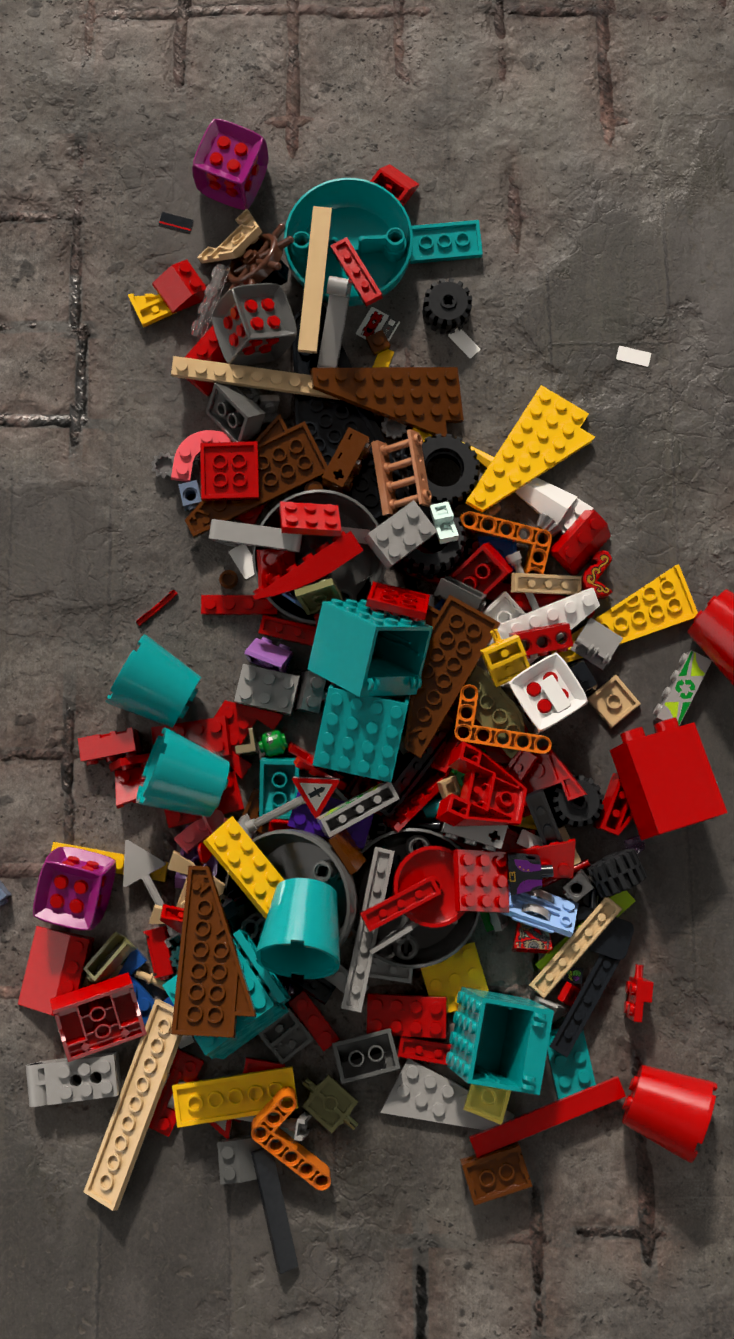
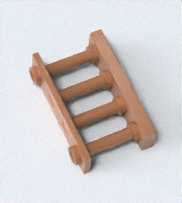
M411 429L407 430L408 439L388 446L387 443L378 440L371 442L382 514L386 517L393 516L400 507L408 505L413 500L419 502V505L430 507L432 495L428 487L422 451V437L419 432ZM410 447V458L390 464L389 455L391 452ZM413 465L414 476L393 482V471ZM416 483V495L396 500V489Z

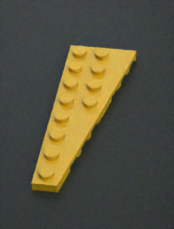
M678 564L594 620L623 638L619 644L621 645L694 619L698 611ZM585 626L572 634L573 644ZM568 647V651L558 653L566 664L583 658L570 650L571 647ZM556 650L550 651V654H554Z

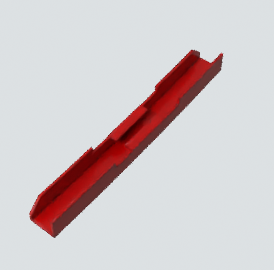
M172 590L151 610L141 616L136 621L139 627L169 603L178 593Z

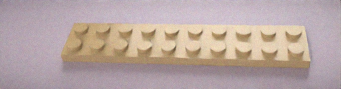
M155 999L145 1026L147 1035L142 1036L84 1189L85 1194L112 1211L118 1210L183 1036L171 1034L174 1006L160 999Z

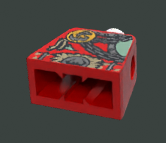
M517 922L512 952L550 954L552 942L549 932Z

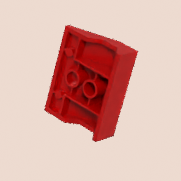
M129 972L50 999L52 1012L68 1062L147 1035Z

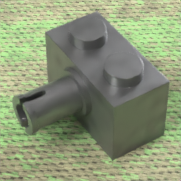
M311 671L302 672L294 710L310 714L319 713L321 701L326 702L328 692L324 690L326 679Z

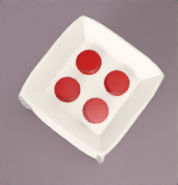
M556 652L527 668L502 687L503 691L520 710L524 724L530 734L538 735L588 704L586 694L566 662ZM550 675L554 676L571 703L569 707L560 712L556 711L540 685V682Z

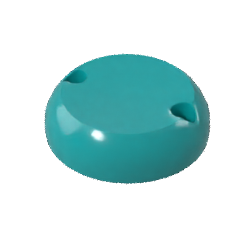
M358 178L329 180L306 192L291 210L284 230V239L288 236L294 238V242L284 248L289 268L297 282L303 288L305 287L313 206L332 208L323 302L328 303L329 294H327L329 276L349 279L330 246L346 237L378 286L382 296L393 290L406 273L413 251L411 222L400 201L384 187ZM352 285L348 306L364 305Z

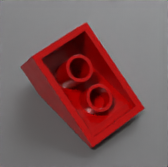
M488 542L477 549L451 577L488 595L514 569Z

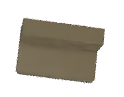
M249 728L251 744L235 746L236 754L240 757L259 754L256 732L253 728Z

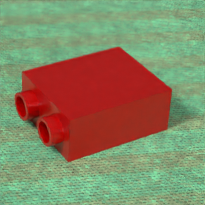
M676 717L654 724L656 733L647 736L643 727H638L621 733L620 737L623 743L610 750L641 840L728 813L695 722L679 726Z

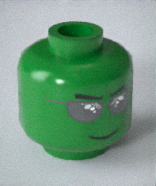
M279 730L262 734V741L258 742L261 753L265 752L267 757L284 754L285 748H288L285 733H281Z

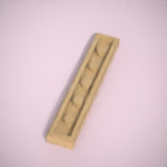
M605 897L574 932L571 938L567 940L533 979L529 986L545 999L619 914L622 908L609 897Z

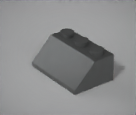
M391 1028L332 1043L341 1084L401 1069Z

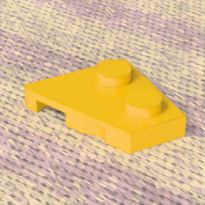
M128 294L143 328L172 315L159 294H145V296Z

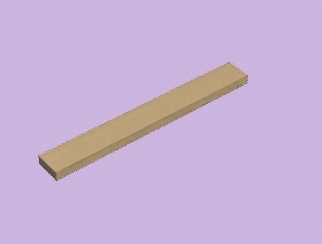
M313 206L298 352L317 354L332 208Z

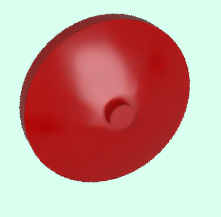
M426 846L409 853L397 867L393 879V894L395 895L425 878L433 876L441 894L404 913V915L412 922L424 927L437 928L452 924L465 913L455 911L453 851L441 846Z

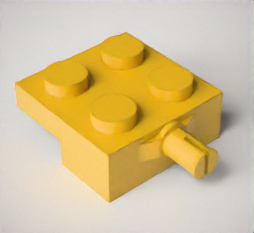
M494 629V631H490L494 643L480 650L494 686L498 687L511 681L518 674L529 668L530 665L520 637L513 635L507 639H501L498 629Z

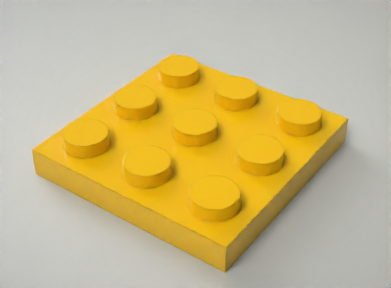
M475 942L465 944L457 953L438 964L421 968L428 996L447 997V1013L458 1010L457 994L461 991V987L489 991Z

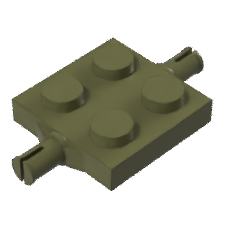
M328 1074L317 1085L308 1077L304 1080L302 1085L311 1092L307 1100L302 1104V1107L327 1130L333 1133L344 1122L352 1130L358 1126L359 1123L350 1117L351 1111L357 1105L358 1100L332 1076Z

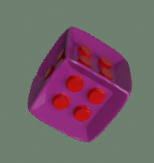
M213 119L204 133L193 161L192 174L196 188L213 200L237 209H248L253 203L266 174L269 161L267 143L262 136L252 130L226 120Z
M57 847L46 857L39 875L33 903V916L44 922L75 930L87 931L94 929L103 919L109 903L116 872V860L99 853L74 847Z

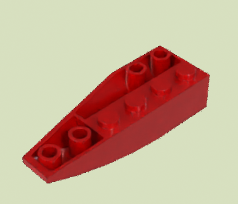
M342 531L340 537L335 536L332 539L333 543L329 544V542H326L316 549L317 554L309 553L302 558L304 561L299 566L296 563L286 569L287 574L282 577L278 574L269 580L271 582L269 586L265 588L262 585L254 590L255 595L251 598L253 601L270 598L311 584L330 574L364 550L351 531L348 533Z

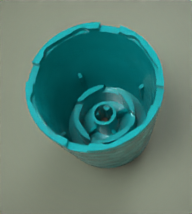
M144 634L137 643L140 647L137 652L132 650L110 689L113 693L111 696H107L105 702L173 728L178 718L183 719L189 708L186 705L188 701L192 702L199 690L196 687L201 676Z
M163 728L161 733L164 735H158L142 774L145 780L143 786L138 787L136 803L210 817L214 810L218 808L223 790L228 785L229 761L174 731Z
M291 878L280 882L276 886L256 949L257 963L272 973L290 978L292 974L304 975V979H318L336 973L340 965L338 899L336 890L324 882L309 878Z

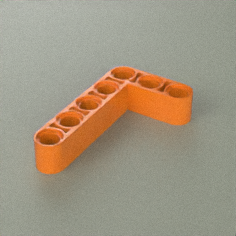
M472 511L465 512L459 517L461 526H464L465 530L528 545L529 548L523 569L524 573L534 571L536 574H544L552 541L549 531ZM465 516H470L472 518L473 522L471 526L465 524ZM484 520L490 522L491 527L489 530L483 528ZM502 525H506L509 528L507 535L501 532ZM521 529L527 532L526 539H521L519 536ZM539 534H542L545 537V542L543 544L538 542ZM535 552L539 553L541 556V559L538 563L535 562L533 559V555Z
M467 684L461 689L455 725V736L458 740L545 754L551 750L552 742L546 736L475 725L479 691L471 684ZM468 688L475 690V696L472 699L465 697L464 693ZM466 707L472 710V716L468 719L462 716V710ZM461 727L469 729V736L467 738L459 736V729ZM481 730H486L489 733L488 740L481 741L478 738V733ZM500 733L508 735L509 741L506 744L498 742V735ZM520 736L528 738L529 743L526 747H520L517 744ZM540 739L548 741L549 746L546 750L538 749L537 742Z
M290 1086L282 1087L252 1120V1139L314 1188L321 1191L326 1190L331 1185L328 1165L279 1128L295 1110L297 1105L295 1090ZM291 1098L290 1101H284L283 1099ZM274 1112V1113H277L278 1115H276V1116H271V1115H269V1114H271V1113ZM261 1127L264 1128V1130L259 1131L257 1130V1128Z

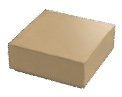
M451 775L437 782L442 799L451 793L454 795L461 794L456 775Z

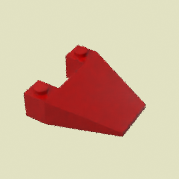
M464 741L453 748L448 767L465 774L461 795L459 797L451 793L442 799L439 803L436 819L451 826L520 825L527 788L481 749Z

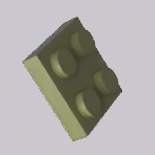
M332 578L294 590L297 600L307 615L320 612L323 601L339 599L344 602L343 596Z

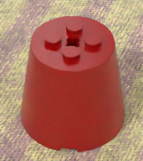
M726 589L717 597L713 596L707 603L708 606L704 611L701 610L694 617V623L687 633L734 686V593Z
M641 1065L637 1075L631 1079L628 1088L631 1092L623 1103L622 1109L625 1111L622 1124L681 1159L692 1163L698 1154V1151L695 1150L697 1143H703L716 1100V1096L712 1095V1093L717 1090V1083Z

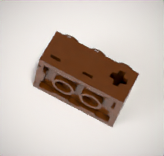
M348 427L322 476L324 488L342 494L351 491L354 476L358 477L362 469V461H366L371 452L369 450L371 445L369 444L368 436Z
M518 1142L478 1158L475 1154L460 1159L474 1206L532 1187Z

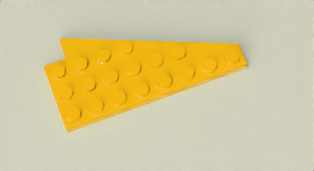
M541 385L466 500V504L483 513L590 444L595 436L581 429L589 413Z

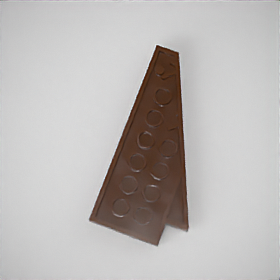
M458 367L311 369L312 389L409 427L416 428L433 436L441 434V437H446V423H462L464 420Z
M281 415L276 416L255 440L258 441L259 499L201 501L185 519L193 538L210 531L212 519L231 521L323 476L328 466L305 421L287 429Z
M449 595L440 611L428 605L425 620L426 624L433 626L421 674L422 685L418 688L417 694L410 695L403 748L420 759L481 659L480 650L488 647L491 642L492 636L490 631L498 629L501 625L500 622Z
M188 866L171 1034L235 1038L237 1016L256 1017L257 1013L211 868L209 866Z

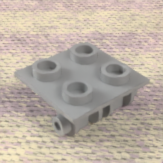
M590 618L570 650L603 670L623 638Z

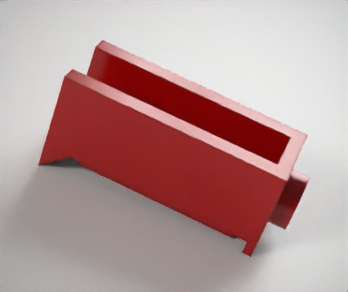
M167 926L143 931L144 934L149 936L146 938L153 972L157 974L154 978L160 977L161 981L172 978V974L177 971L176 967H172V961L169 960L172 955V948H168L165 940L169 938Z

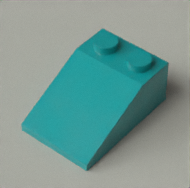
M261 758L259 817L296 798L298 789L293 783L292 778L301 777V769L297 768L294 764L296 758ZM292 810L275 819H289Z

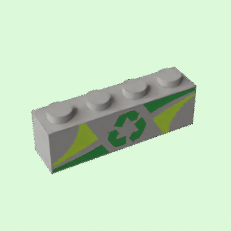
M692 650L682 654L678 662L681 664L678 671L675 670L671 675L670 680H672L670 687H666L662 693V697H664L662 703H658L653 711V714H655L653 720L661 722L676 717L680 726L712 662L710 659Z
M382 781L318 816L316 819L324 835L330 838L400 798L391 782Z

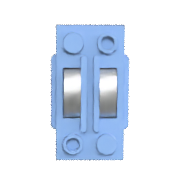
M508 879L509 913L501 914L510 916L512 920L549 933L556 932L571 938L579 903L550 894L541 889L511 895Z

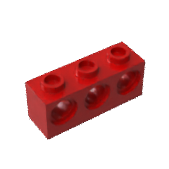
M566 622L509 633V637L518 635L521 641L525 640L527 659L533 654L545 656L549 655V651L556 650L559 653L568 651V647H573L570 624ZM559 633H563L564 639L561 643H558L556 641V637ZM540 637L545 638V644L542 647H539L537 644V640Z

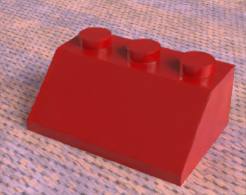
M213 325L184 358L227 363L219 346ZM186 379L206 396L212 393L213 382Z
M585 510L549 549V553L571 576H576L611 537L607 522L595 510Z

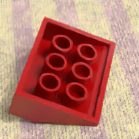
M36 926L18 1005L54 1016L50 999L82 988L86 976V971L83 968L89 962L94 938Z

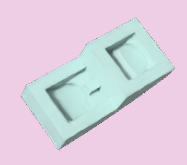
M449 502L430 505V512L434 527L437 530L436 534L439 543L443 544L459 540V534L453 521L454 515Z

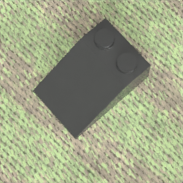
M218 382L214 383L206 414L233 442L255 441L258 438L266 414L254 401Z
M251 1134L230 1136L228 1139L220 1137L217 1142L220 1185L256 1180L257 1177L251 1152L262 1148V1146L252 1139ZM274 1157L278 1175L283 1174L282 1162Z

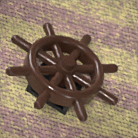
M280 223L272 234L261 233L258 236L259 239L254 244H250L242 256L230 259L231 262L227 275L217 281V285L222 287L230 282L232 285L228 289L229 291L234 287L248 284L274 283L280 286L285 284L288 280L289 268L281 260L283 249L294 242L292 236H288L282 241L278 240L286 228L285 224Z

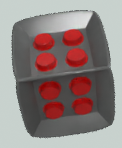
M261 283L234 287L224 294L212 314L215 334L222 354L228 364L243 366L273 361L286 352L297 336L296 323L284 290L278 284Z

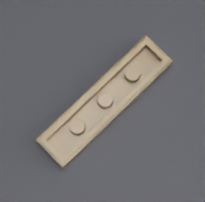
M512 573L511 592L574 595L581 592L582 576Z

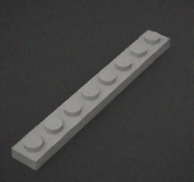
M379 847L374 848L361 912L385 900L395 851ZM361 916L341 1005L342 1009L360 1013L363 1007L373 954L371 955L369 951L376 944L379 929L378 927L368 932Z

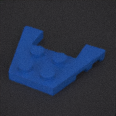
M137 948L130 953L117 976L129 972L145 1025L155 999L132 975L147 961L146 957ZM168 996L164 1000V1002L174 1006L173 1002Z

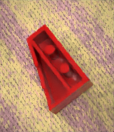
M133 727L127 728V731H111L108 734L78 738L80 760L84 763L87 762V765L99 764L98 760L105 759L106 762H114L118 757H130L142 753L139 731Z
M613 773L602 802L604 808L601 810V815L596 819L593 827L619 836L633 816L618 773Z

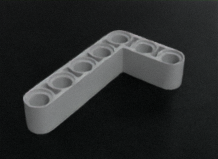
M329 276L327 284L329 300L317 368L338 367L352 281L349 279Z
M212 519L208 539L232 547H238L239 544L300 552L302 534L281 533V528Z

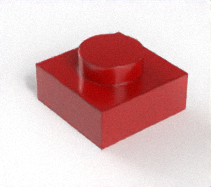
M566 981L557 999L572 1006L581 989Z

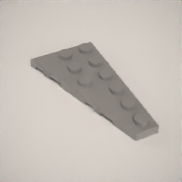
M407 1058L380 1113L480 1130H486L499 1125L463 1110L469 1091L467 1088ZM506 1110L503 1122L513 1119L515 1115Z

